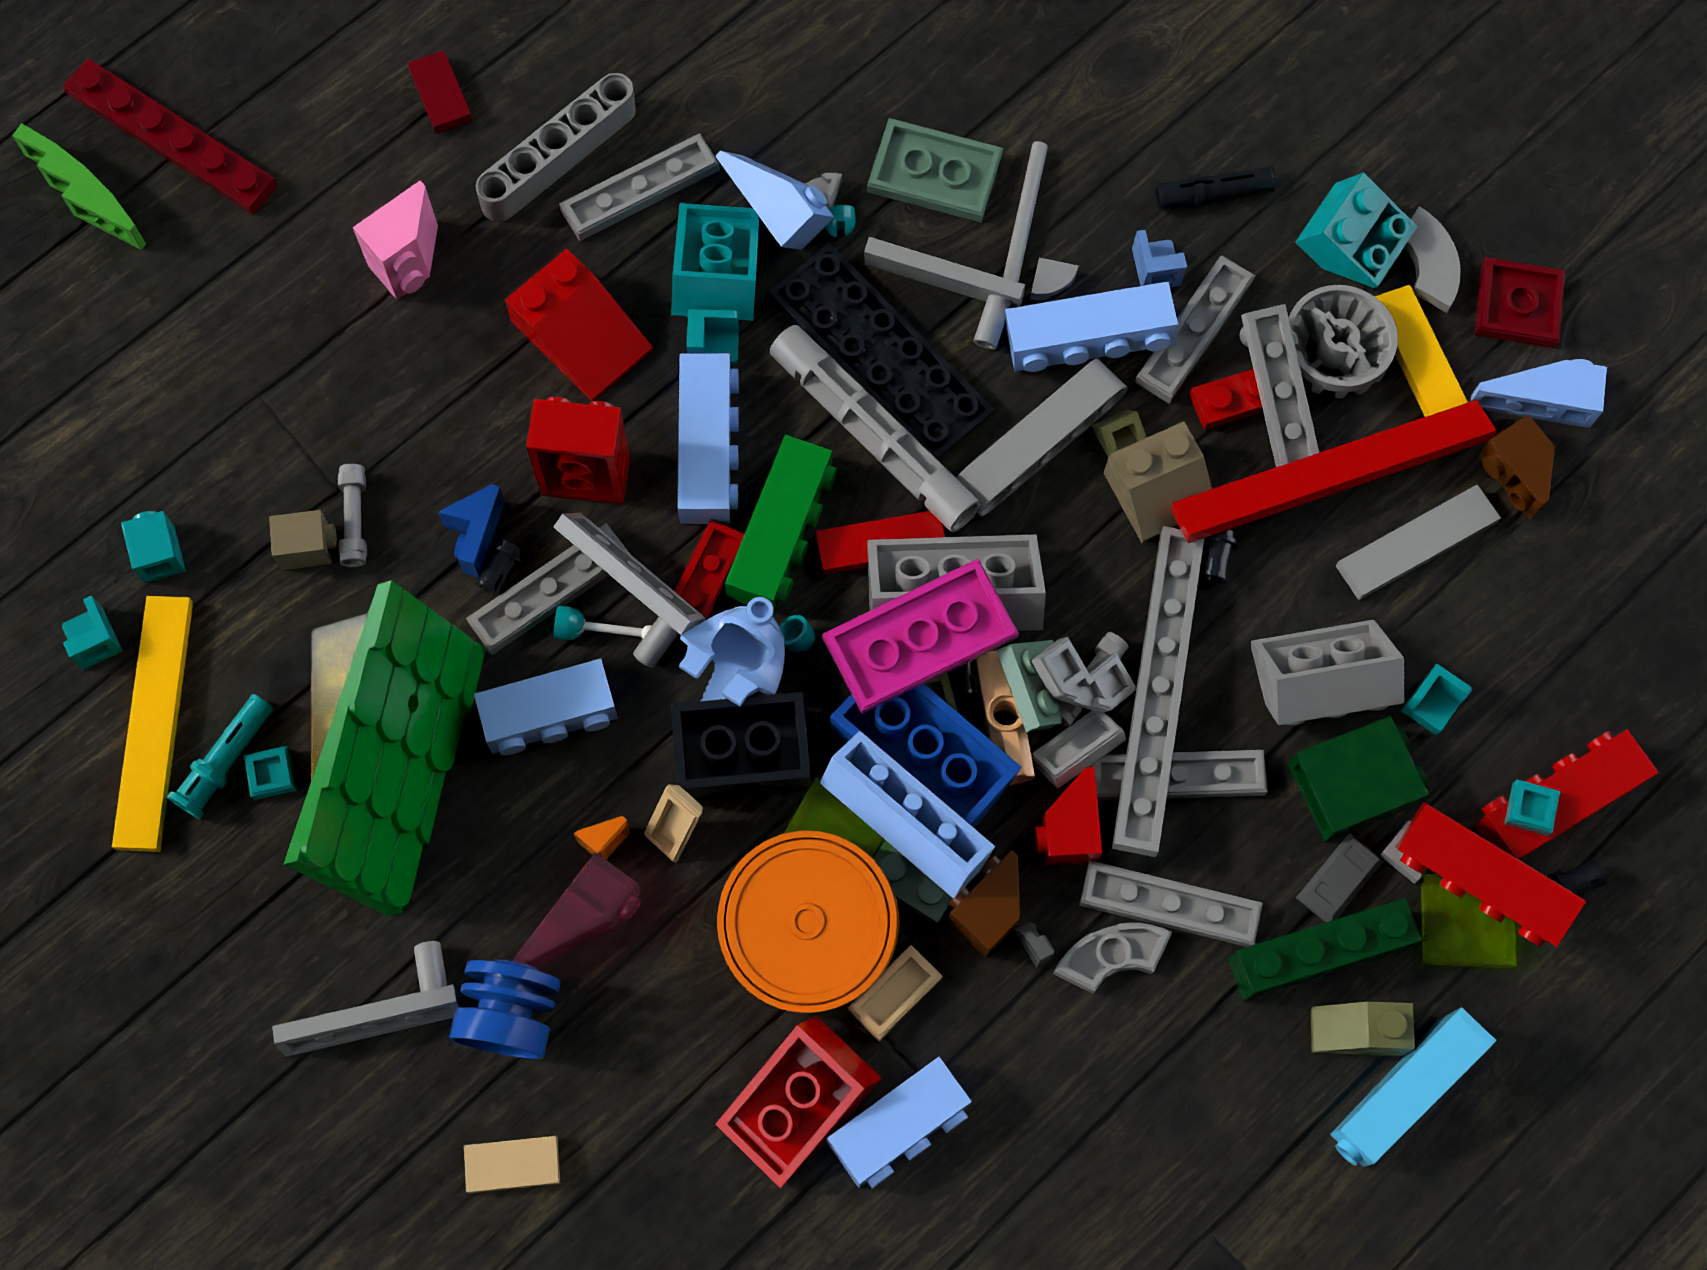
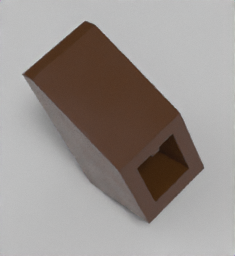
M1528 414L1490 439L1478 457L1482 460L1486 473L1499 481L1508 492V498L1517 510L1523 511L1529 520L1534 518L1549 501L1555 446Z
M1012 850L1003 859L995 855L979 872L983 877L979 884L973 890L966 885L948 904L953 909L949 914L948 922L985 958L1015 929L1020 919L1018 856Z

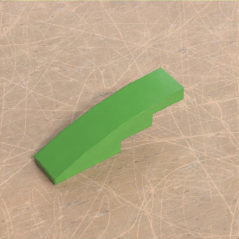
M21 123L12 135L26 157L38 162L37 167L49 186L63 192L61 196L73 215L142 250L146 244L144 239L113 194L83 164L60 146Z

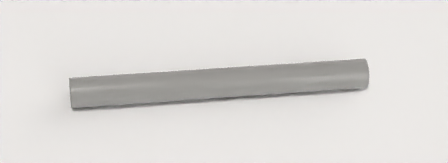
M1039 141L1032 144L1003 278L1019 282L1048 149L1047 144Z

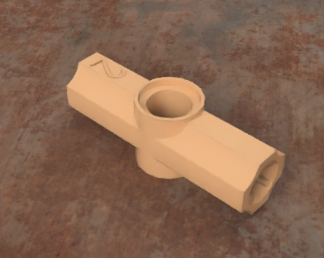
M997 651L988 652L975 659L985 713L984 728L989 736V740L1022 767L1010 785L1022 784L1035 778L1028 735ZM1006 710L1014 715L1016 722L1009 726L999 724L995 720L994 714L998 711Z

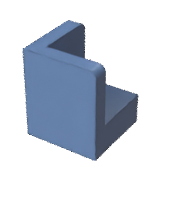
M1146 230L1137 231L1132 252L1140 286L1169 282L1170 287L1181 286L1187 269L1184 253L1175 254L1174 245L1171 240L1148 242Z

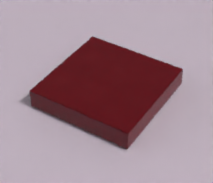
M1485 257L1481 264L1474 335L1555 349L1560 340L1566 270Z

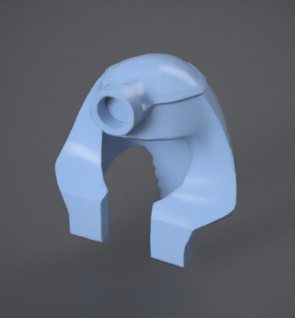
M756 597L747 606L735 607L721 612L681 634L680 640L688 646L686 656L680 663L679 668L698 679L710 661L713 660L715 662V670L712 673V678L709 680V685L706 686V692L703 693L701 701L727 698L741 707L748 696L758 691L766 695H774L776 693L783 672L785 646L784 636L776 620L772 617L773 606L768 599Z

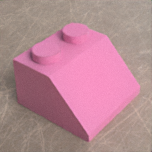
M418 181L353 227L369 268L397 300L406 293L410 294L417 291L424 281L430 277L438 224L426 187L421 181Z

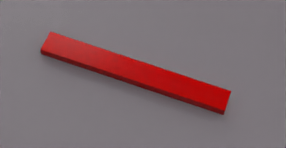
M1474 400L1172 502L1171 513L1188 543L1487 442L1495 437L1497 430L1479 402Z

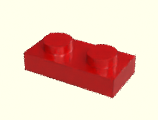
M1254 369L1193 387L1189 394L1204 430L1263 412Z

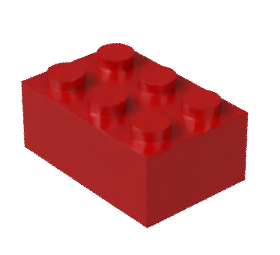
M549 397L546 400L534 399L526 448L541 496L624 504L630 453L621 408L614 407L612 404L604 401L579 404L572 403L562 397Z

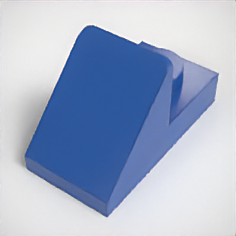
M491 484L439 512L441 521L446 528L464 532L459 535L454 552L463 574L478 578L481 575L505 504L500 486Z

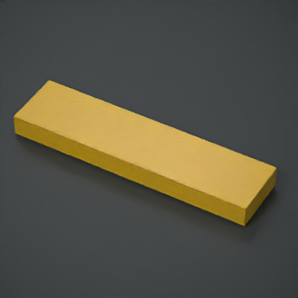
M1407 285L1375 296L1387 308L1395 322L1398 335L1395 356L1424 416L1427 417L1468 403L1411 286Z

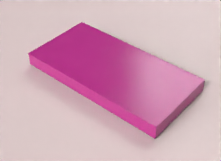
M979 558L822 634V638L861 714L988 653L1019 636Z

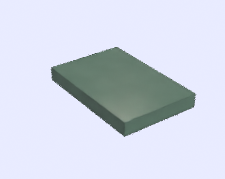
M889 118L867 184V192L982 223L1002 158L1003 148Z

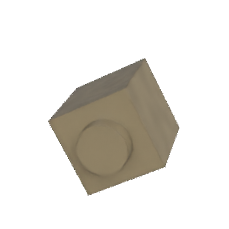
M321 510L269 516L272 557L281 570L332 564L331 549H337V533L334 523L328 524Z

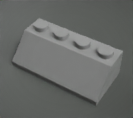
M1037 534L868 540L870 611L979 558L1017 631L1043 630L1046 591Z

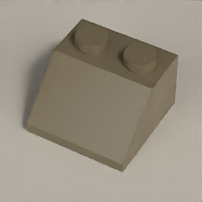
M1184 421L1111 453L1104 470L1107 481L1141 543L1160 536L1163 526L1179 527L1171 513L1172 502L1212 489L1204 456Z

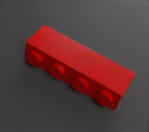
M1628 729L1615 737L1607 731L1587 744L1590 752L1581 758H1578L1573 752L1552 765L1556 772L1543 780L1538 773L1525 781L1560 791L1552 834L1544 836L1505 825L1509 801L1504 795L1481 809L1485 816L1474 826L1481 837L1520 860L1644 784L1659 772Z
M1425 802L1422 803L1395 846L1404 853L1400 858L1401 862L1422 875L1427 868L1443 877L1439 885L1461 899L1466 892L1482 901L1478 909L1498 922L1502 923L1506 916L1521 925L1517 933L1539 947H1542L1545 941L1557 947L1586 903L1578 895Z

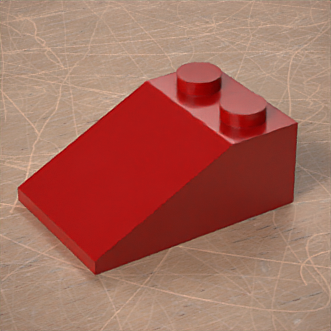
M567 248L505 299L511 322L592 402L596 401L654 351L652 345L595 275Z
M815 1016L798 1024L715 1125L781 1189L827 1141V1138L849 1118L882 1078L819 1017Z

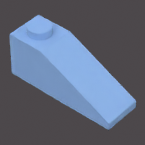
M720 151L716 155L718 161L781 247L803 250L834 218L826 207V197L816 187L804 184L743 155Z
M1585 359L1559 361L1481 382L1468 399V402L1477 400L1482 409L1522 417L1529 414L1533 419L1590 428L1603 412L1607 367L1593 365L1591 361Z

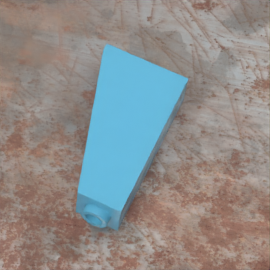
M1462 1007L1439 1019L1415 1044V1049L1406 1053L1330 1134L1338 1142L1335 1145L1337 1151L1355 1166L1358 1163L1363 1167L1375 1164L1497 1040Z

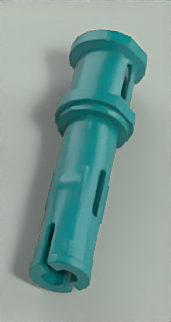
M251 694L205 758L192 762L190 765L191 773L176 792L171 791L167 798L180 809L200 820L204 815L202 809L218 788L223 789L227 784V777L225 775L242 751L248 746L268 716L273 712V707L259 696Z

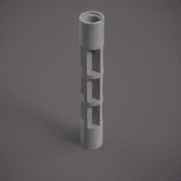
M790 326L775 339L770 348V355L794 379L800 380V385L919 501L926 500L925 507L951 532H956L975 516L981 506V501L800 326Z

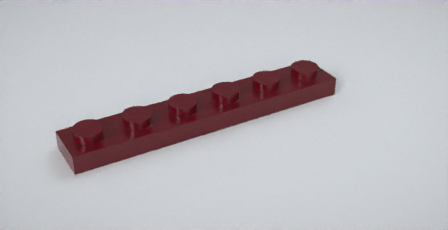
M89 58L84 61L62 86L68 96L252 215L278 186L274 177Z

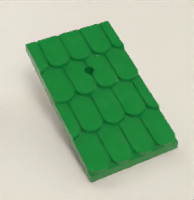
M392 580L377 585L368 613L312 630L311 784L283 864L388 917L402 913L403 906L408 904L411 898L423 845L429 844L445 774L446 771L452 768L465 713L470 712L472 709L474 694L486 650L476 641L473 642V639L460 629L450 625V622L431 608H427L424 603L406 590L403 591V588Z

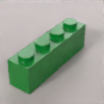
M785 434L726 579L725 590L727 598L748 605L752 599L764 597L771 602L773 614L779 601L783 603L787 601L793 585V579L789 578V574L793 564L801 565L808 546V541L803 540L808 526L816 527L822 512L823 504L818 503L823 490L830 491L836 477L837 468L832 466V450Z

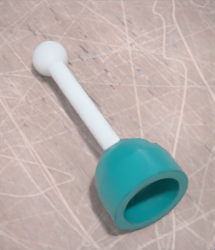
M558 605L553 639L575 640L585 630L638 636L643 639L652 625H647L644 628L586 622L583 614L578 609Z

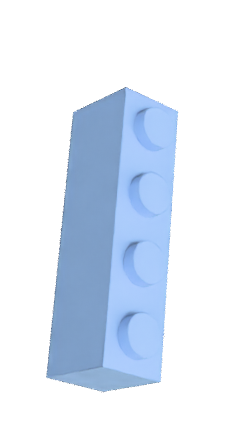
M1169 282L1005 309L1006 331L1014 372L1023 370L1037 372L1045 369L1047 366L1064 363L1078 365L1086 362L1088 359L1105 356L1108 358H1119L1129 352L1146 349L1149 351H1160L1170 345H1176L1178 321Z
M730 353L680 354L678 515L680 524H709L710 520L721 524H730V509H738V484H730V470H738L739 467L738 445H731V432H739L738 407H731V394H739V369H731Z
M861 731L832 756L820 781L822 786L953 899L980 872L995 848L990 841Z

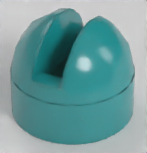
M849 205L828 207L834 218L825 226L827 232L833 237H837V230H844L845 237L852 233L856 223L854 207Z
M801 615L790 616L779 626L784 636V646L791 652H804L810 649L814 643L815 632L813 627Z

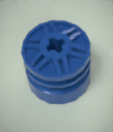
M508 960L468 961L464 973L472 979L483 982V984H461L460 992L469 998L479 1001L478 1007H462L455 1010L449 1039L463 1046L495 1054L526 1059H544L550 1028L532 1019V1014L548 1013L555 1010L556 1004L554 1001L537 994H557L560 988V980L537 970L535 967Z

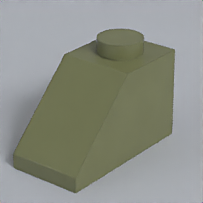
M1367 1001L1311 1007L1312 1053L1403 1056L1415 1049L1413 1003Z

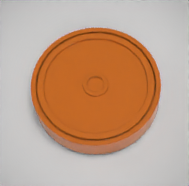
M795 831L766 840L746 854L736 865L726 881L720 897L717 931L726 963L737 980L750 993L765 1003L779 1009L800 1013H814L834 1009L852 1002L879 980L890 963L896 948L899 933V910L893 887L887 875L866 851L854 843L833 834L820 831Z

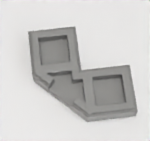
M1068 636L1058 639L1031 660L1052 698L1099 713L1111 711L1137 689L1116 652L1106 655L1087 670Z

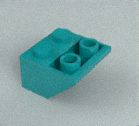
M1363 172L1334 184L1295 243L1322 269L1375 288L1379 286L1418 226Z

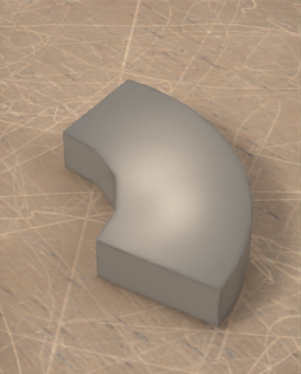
M1419 206L1411 218L1418 227L1403 248L1409 253L1415 264L1416 282L1413 292L1418 297L1447 313L1456 297L1460 283L1461 271L1458 253L1454 242L1442 224Z
M1121 923L1088 934L1078 941L1064 955L1053 974L1092 994L1103 980L1120 971L1138 970L1153 974L1172 932L1158 926L1143 923Z

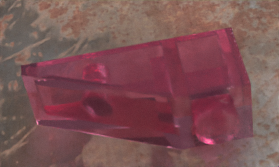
M594 853L512 961L536 968L614 928L620 919L626 922L641 903V899L638 898V895L641 893L638 883L600 855Z

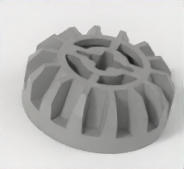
M1347 285L1320 287L1302 297L1289 315V323L1302 379L1304 378L1312 383L1311 391L1320 394L1325 389L1334 391L1335 398H1344L1351 391L1360 395L1366 392L1373 383L1379 382L1395 356L1398 335L1390 312L1376 297L1359 288ZM1309 337L1317 344L1315 349L1317 360L1312 364L1306 353V344ZM1323 365L1329 369H1340L1345 375L1330 376L1318 371L1317 368Z

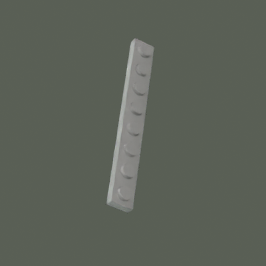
M1163 526L1160 534L1112 849L1156 857L1159 852L1204 538L1188 543L1181 529Z

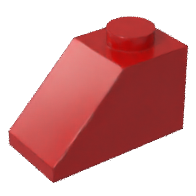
M1085 767L1045 812L1041 826H1035L1036 852H1044L1045 865L1089 863V861L1098 862L1102 855L1094 767Z

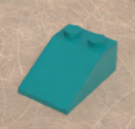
M679 204L672 275L671 315L688 317V309L738 311V320L753 321L759 216L753 208Z

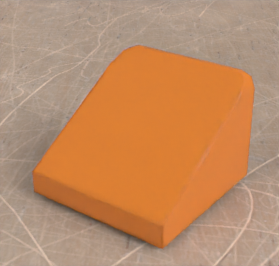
M620 816L578 830L574 833V836L583 848L602 863L608 859L631 832L627 819Z

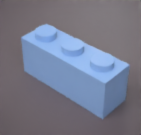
M601 658L474 694L485 739L492 754L500 752L501 755H512L523 751L526 748V744L540 740L543 743L558 742L568 736V732L582 728L585 731H597L609 726L611 720L618 719Z
M937 1057L827 1138V1144L858 1188L868 1182L871 1188H874L894 1173L890 1165L905 1154L910 1161L932 1144L927 1137L942 1127L947 1134L968 1118L964 1110L970 1106L972 1101L941 1058Z

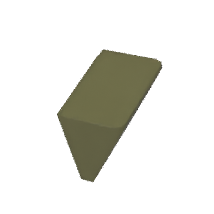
M1132 410L1122 411L1092 425L1094 433L1108 458L1111 453L1147 438L1138 412Z

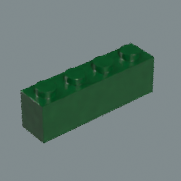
M1406 898L1239 949L1228 959L1244 1002L1407 951L1421 942L1422 939Z

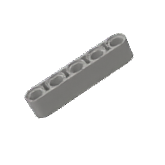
M619 73L604 76L482 173L476 182V192L485 217L497 222L511 218L629 123L636 112L633 85L630 79ZM613 98H623L620 101H611ZM585 121L594 122L590 125H581ZM555 145H563V146H564V147H562V148H560V149H555V150H554V149H550L551 147H553V146H555ZM525 169H533V170H534V171H532V172H530V173H528V174H522V173H520L521 171H523V170H525ZM496 193L503 194V196L499 198H489L491 195Z
M1095 359L1055 391L956 477L981 501V506L977 513L980 516H985L1109 411L1127 391V386L1099 359Z

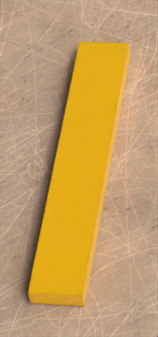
M146 596L112 848L117 851H161L193 601L189 597Z

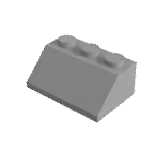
M1375 620L1251 641V649L1265 705L1278 725H1299L1306 720L1323 717L1339 718L1347 713L1363 710L1379 711L1391 705L1404 703V657Z

